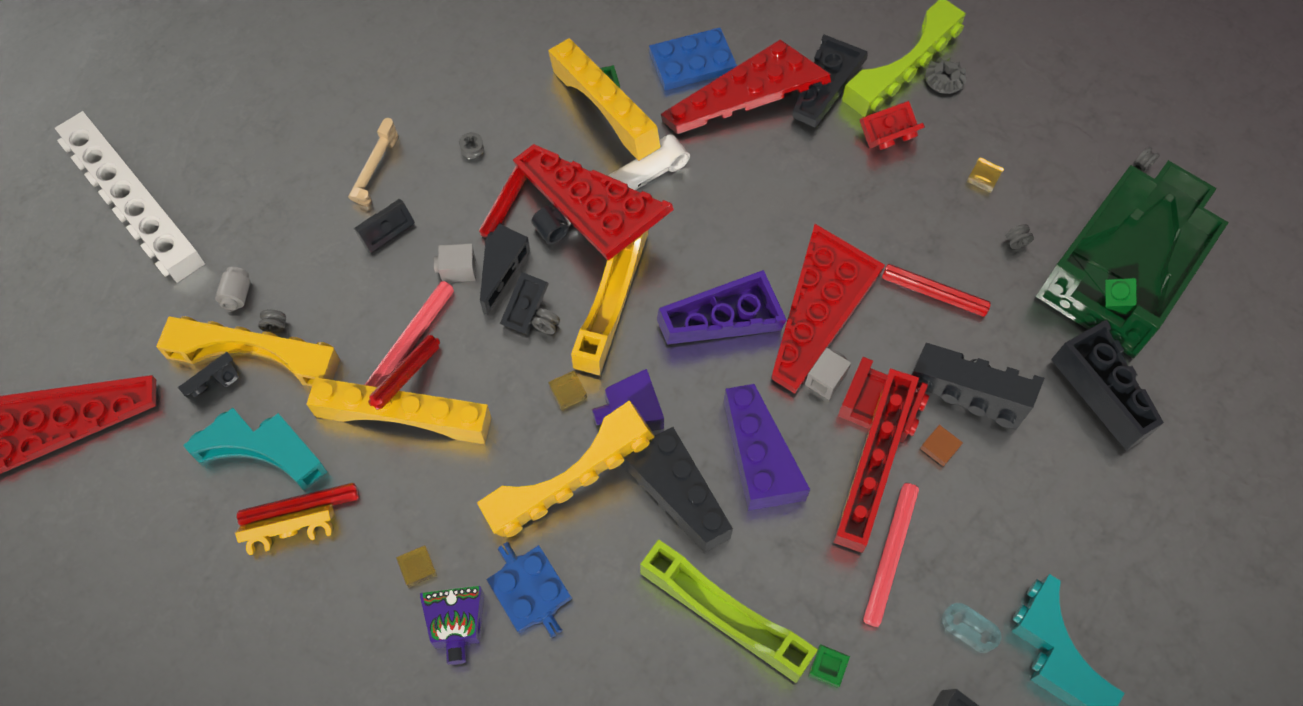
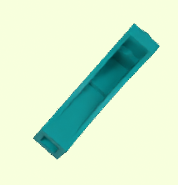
M231 408L229 411L219 414L214 422L204 430L194 433L189 441L183 445L199 463L227 456H246L264 460L286 472L303 491L328 473L319 459L279 413L265 419L259 428L253 432L237 411Z
M1051 574L1041 581L1036 579L1027 593L1031 597L1026 606L1022 604L1012 619L1016 622L1012 633L1042 651L1032 664L1031 668L1035 672L1030 680L1069 706H1118L1125 693L1093 670L1083 659L1069 637L1060 608L1061 581Z

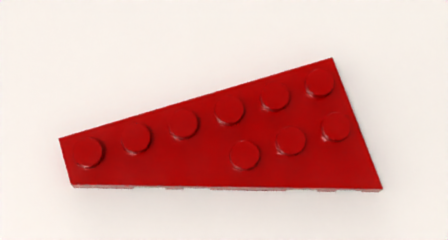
M780 39L661 113L662 122L679 134L706 125L708 120L721 115L724 119L732 116V111L741 108L747 111L783 99L785 93L797 89L799 92L809 90V85L821 82L822 85L830 83L831 76L830 73Z
M535 144L513 159L515 166L608 261L674 210L672 203L663 200L661 202L652 198L651 194L642 191L640 193L629 188L626 183L595 170L589 171L582 168L581 164L561 159L558 154Z
M814 224L771 376L772 380L796 394L822 353L830 346L877 280L885 264Z
M153 375L0 396V474L155 407L156 379Z

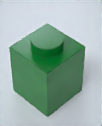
M1136 278L1105 280L1106 309L1119 317L1130 316L1138 306Z

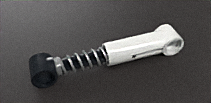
M667 135L659 140V149L639 161L637 159L631 161L607 176L626 183L629 188L637 190L667 171L675 172L680 170L689 161L690 153L674 135ZM545 206L539 209L531 219V223L547 244H554L561 240L568 232V225H571V222L553 206Z

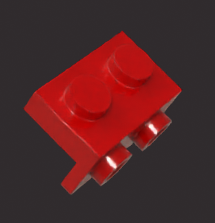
M909 101L859 119L870 149L879 146L880 150L895 145L894 140L901 137L903 142L918 136L917 131L925 128L924 123L917 124Z

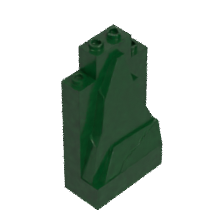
M1169 160L1155 179L1130 165L1057 263L1036 297L1088 330L1107 320L1111 326L1109 332L1114 341L1119 340L1124 349L1123 352L1134 359L1160 329L1229 223L1204 208L1217 188ZM1136 278L1138 306L1132 314L1119 317L1106 309L1105 280Z

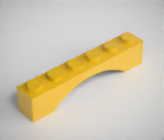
M570 38L548 50L553 72L566 86L577 88L599 108L623 145L638 161L660 148L657 125Z
M649 230L612 259L607 260L594 303L579 330L571 353L574 369L601 375Z
M169 316L156 346L166 359L191 364L224 354L225 352L257 354L284 365L297 377L302 385L311 387L315 377L334 380L340 362L334 347L325 342L313 344L305 342L298 337L286 339L278 337L271 332L264 331L262 334L251 332L249 329L240 326L228 328L214 321H208V323L197 322L195 319L187 316H181V318Z
M314 378L307 406L316 418L341 422L351 420L396 422L431 430L455 440L486 444L492 418L487 404L398 391L382 409L377 410L368 403L370 400L369 395L377 387Z
M628 401L604 417L600 430L590 448L568 470L548 481L535 485L520 487L501 486L478 501L477 504L494 534L501 537H512L518 534L523 529L522 525L531 519L537 520L546 515L548 508L555 503H563L570 499L574 494L573 491L582 485L585 487L594 483L599 478L598 475L606 469L611 470L624 462V457L633 451L636 453L645 449L650 444L649 441L655 436L637 408Z

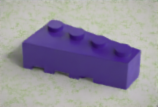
M764 270L660 307L657 315V322L667 344L778 332L782 330L787 321Z
M755 384L726 388L723 403L747 510L751 511L806 501L811 489Z

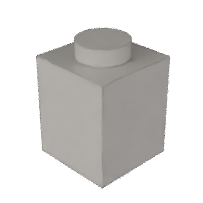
M472 244L438 246V256L434 257L435 273H440L442 281L447 283L476 281L475 254Z
M826 348L808 373L805 386L830 400L846 377L851 362L840 352L831 351Z

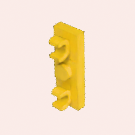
M331 503L241 525L235 532L237 542L248 541L246 543V551L249 555H253L255 553L254 542H262L265 551H269L272 547L271 536L279 535L280 538L296 535L301 527L309 526L307 534L310 540L316 538L315 527L322 526L326 531V535L330 536L333 530L330 522L334 515L333 506Z

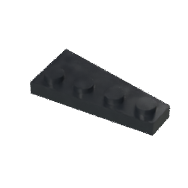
M823 34L820 48L814 57V63L830 73L831 82L824 85L818 82L809 85V90L800 92L793 109V118L816 127L843 92L845 85L855 76L867 60L868 51Z

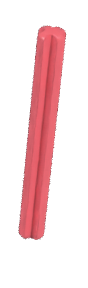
M445 281L438 284L364 385L378 387L402 363L453 294L454 289L452 285Z
M904 483L864 615V623L874 627H878L882 622L919 492V487L911 483Z

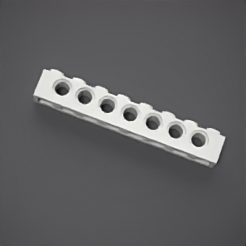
M83 111L55 127V130L61 136L57 140L67 154L71 151L75 154L70 158L80 170L84 168L88 170L84 174L94 188L98 185L102 188L98 193L108 205L112 202L115 204L116 207L112 211L122 223L126 220L130 223L126 227L136 241L142 238L144 243L140 246L150 259L154 256L157 257L159 261L155 265L165 277L170 274L178 283L205 265L194 247Z

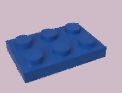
M721 27L649 45V53L664 91L720 77L737 67Z

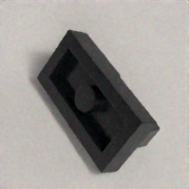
M398 199L356 226L354 230L365 248L371 253L410 227L415 221L405 203Z
M521 272L500 324L528 336L532 320L536 317V312L539 309L549 283Z
M225 352L181 384L178 389L185 397L192 394L195 398L209 387L206 382L210 380L211 376L224 387L231 385L239 378L237 371L231 363L234 359L228 352Z

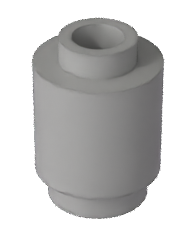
M228 267L226 272L222 273L215 300L219 303L220 307L233 311L244 306L250 285L249 273L239 267Z

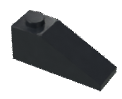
M501 224L497 226L494 232L491 231L485 240L480 303L483 313L487 315L530 252L527 236Z

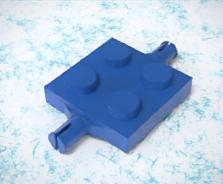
M509 542L503 544L509 554L506 553L502 545L499 546L498 551L501 553L506 564L500 571L486 580L517 632L521 633L534 624L543 623L551 638L557 636L551 624L556 632L560 634L563 630L553 615L559 607L573 598L541 547L538 545L526 554L516 556Z

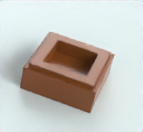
M939 424L920 449L944 467L963 442Z

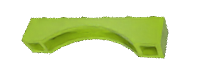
M938 0L926 11L921 27V39L912 51L889 65L861 70L845 85L842 101L863 117L868 116L872 111L877 112L884 104L886 98L889 96L893 97L899 91L901 84L905 81L909 82L921 66H927L933 55L937 51L939 53L943 51L952 37L956 38L959 36L964 28L962 23L966 13L947 0Z
M659 539L640 564L641 575L795 683H797L818 651L817 648L791 630L764 618L731 597L705 577L684 556Z

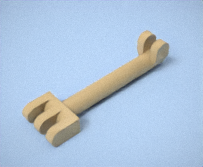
M385 118L377 130L380 138L348 196L350 200L365 207L372 204V199L365 188L386 148H393L398 139V133L391 118Z

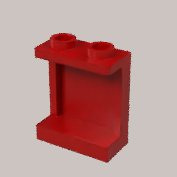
M862 357L838 416L870 429L887 374L872 369L873 360ZM924 382L915 389L899 441L901 443L904 442L908 434L914 435L920 421L915 418L918 410H924L930 395L925 394L928 384Z

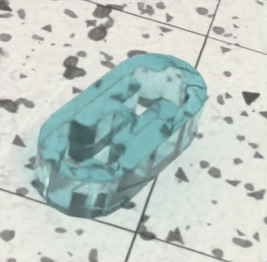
M955 603L950 605L943 613L942 623L944 627L975 650L988 653L1000 644L1002 638L999 628L967 605ZM957 612H960L963 615L961 620L966 624L961 622L959 625H955L953 623L954 617L951 614L955 615ZM985 630L990 632L989 639L992 642L982 643L980 641L982 636L978 632L983 633Z

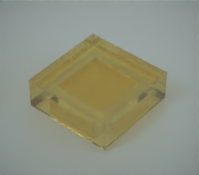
M979 158L967 182L991 193L1004 168Z
M574 370L548 382L561 410L587 398V393Z
M425 545L396 557L408 588L437 576Z

